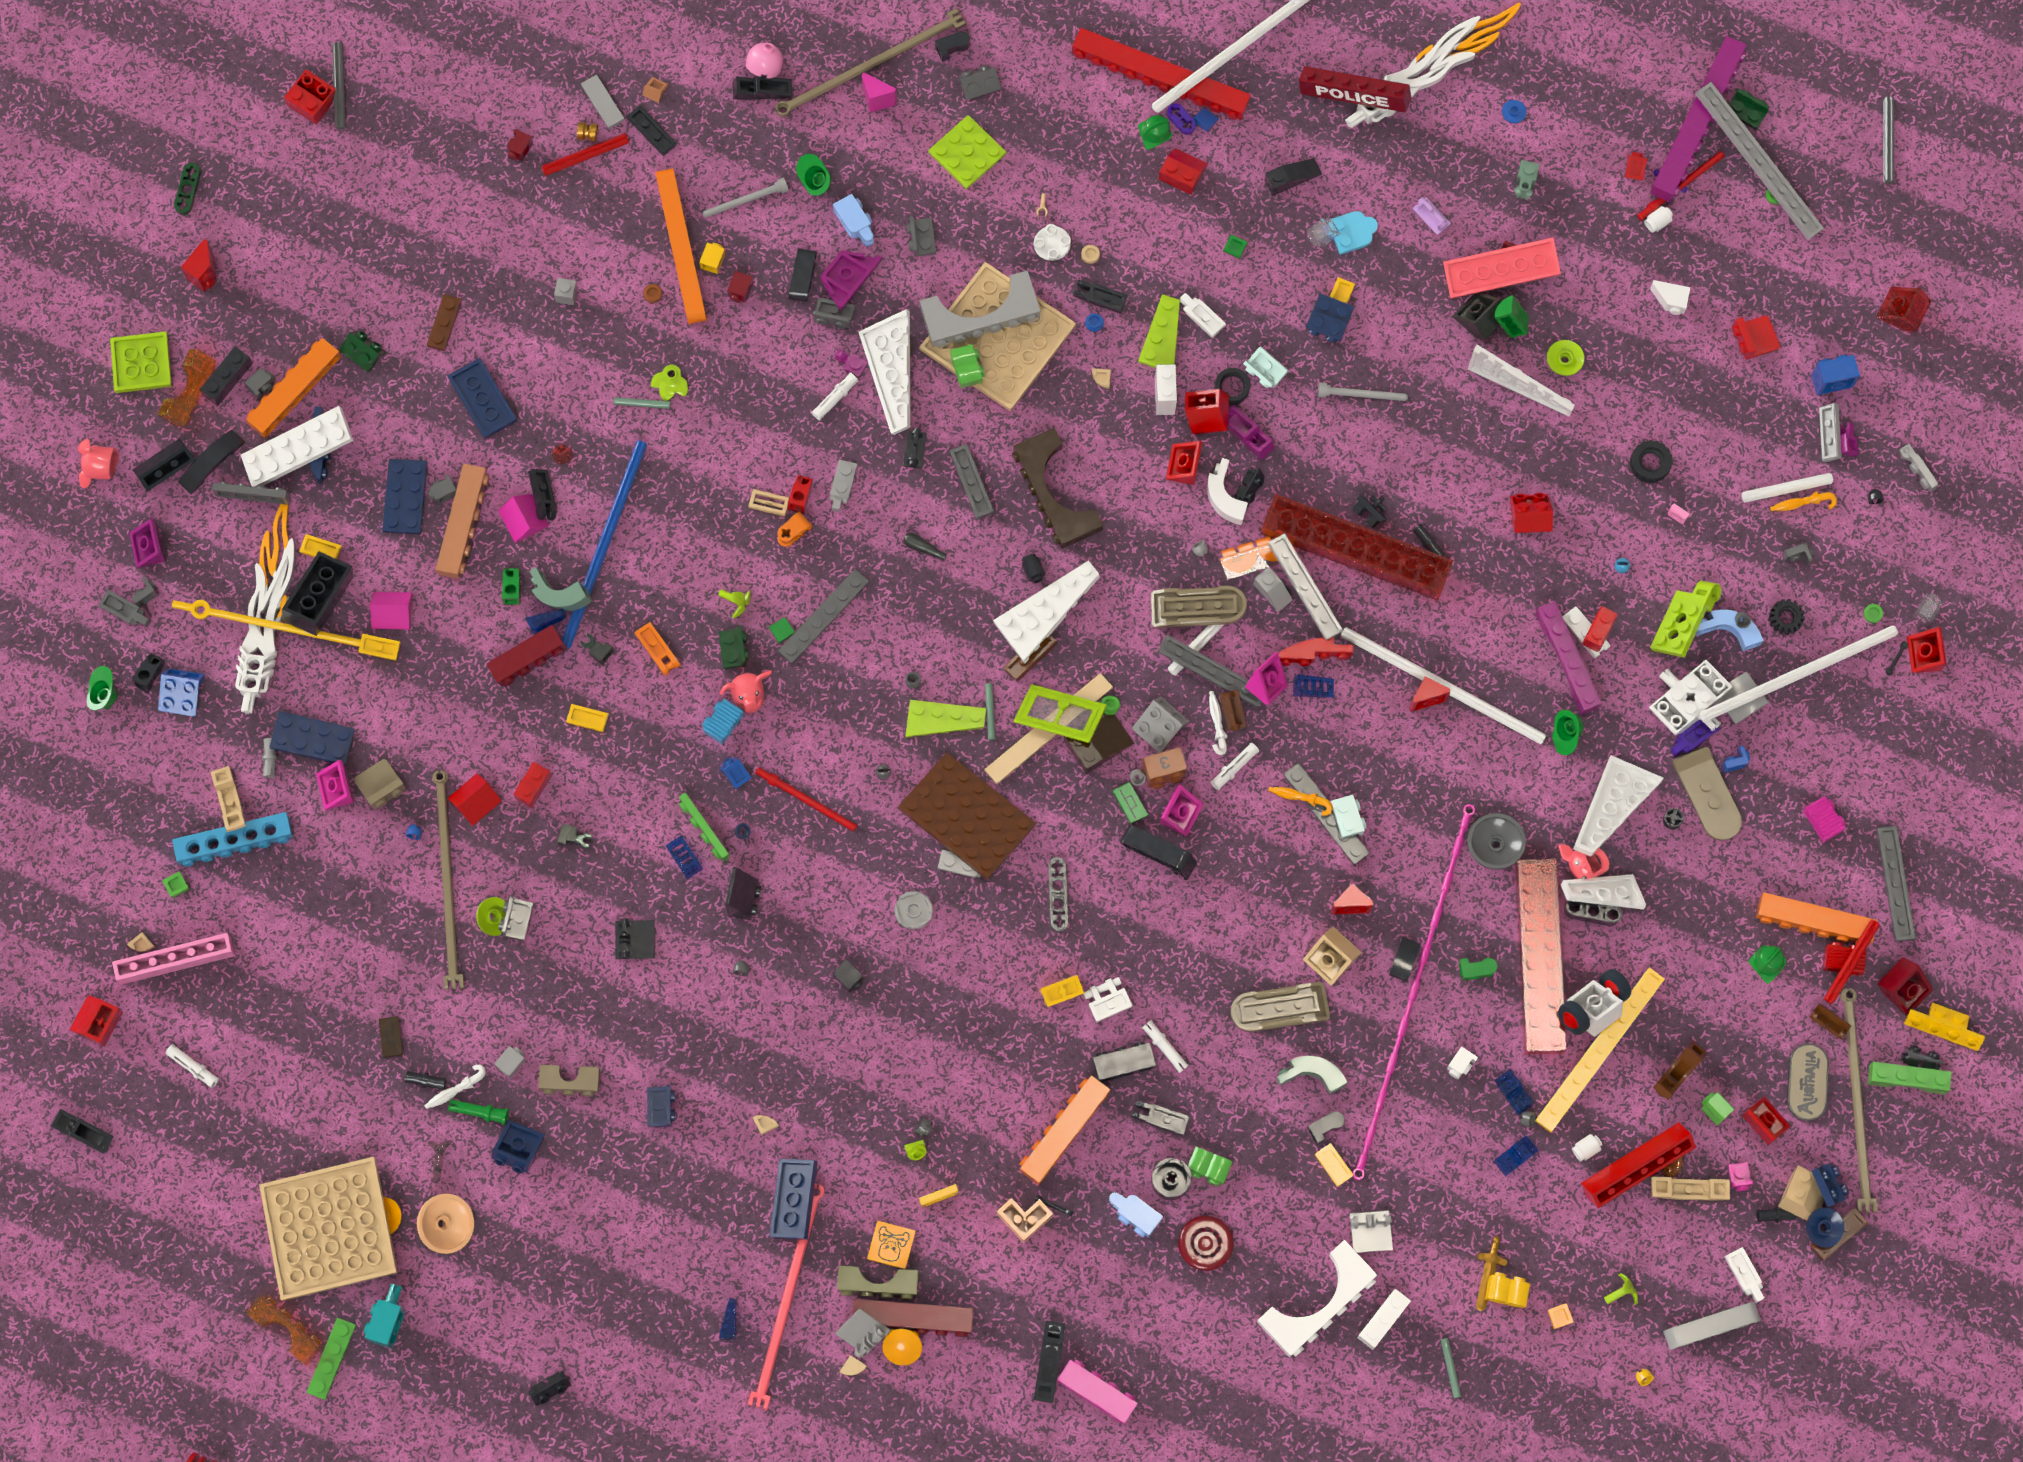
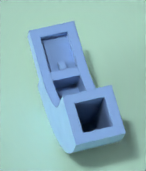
M1732 610L1711 611L1708 616L1709 620L1707 618L1702 619L1695 634L1698 636L1716 629L1727 630L1736 636L1742 651L1760 646L1763 642L1758 628L1752 621L1747 628L1737 627L1735 616L1739 612Z

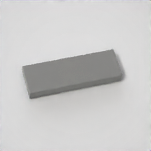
M597 75L581 83L582 88L608 129L625 121Z
M1833 403L1819 407L1822 461L1829 462L1840 459L1842 454L1839 404Z

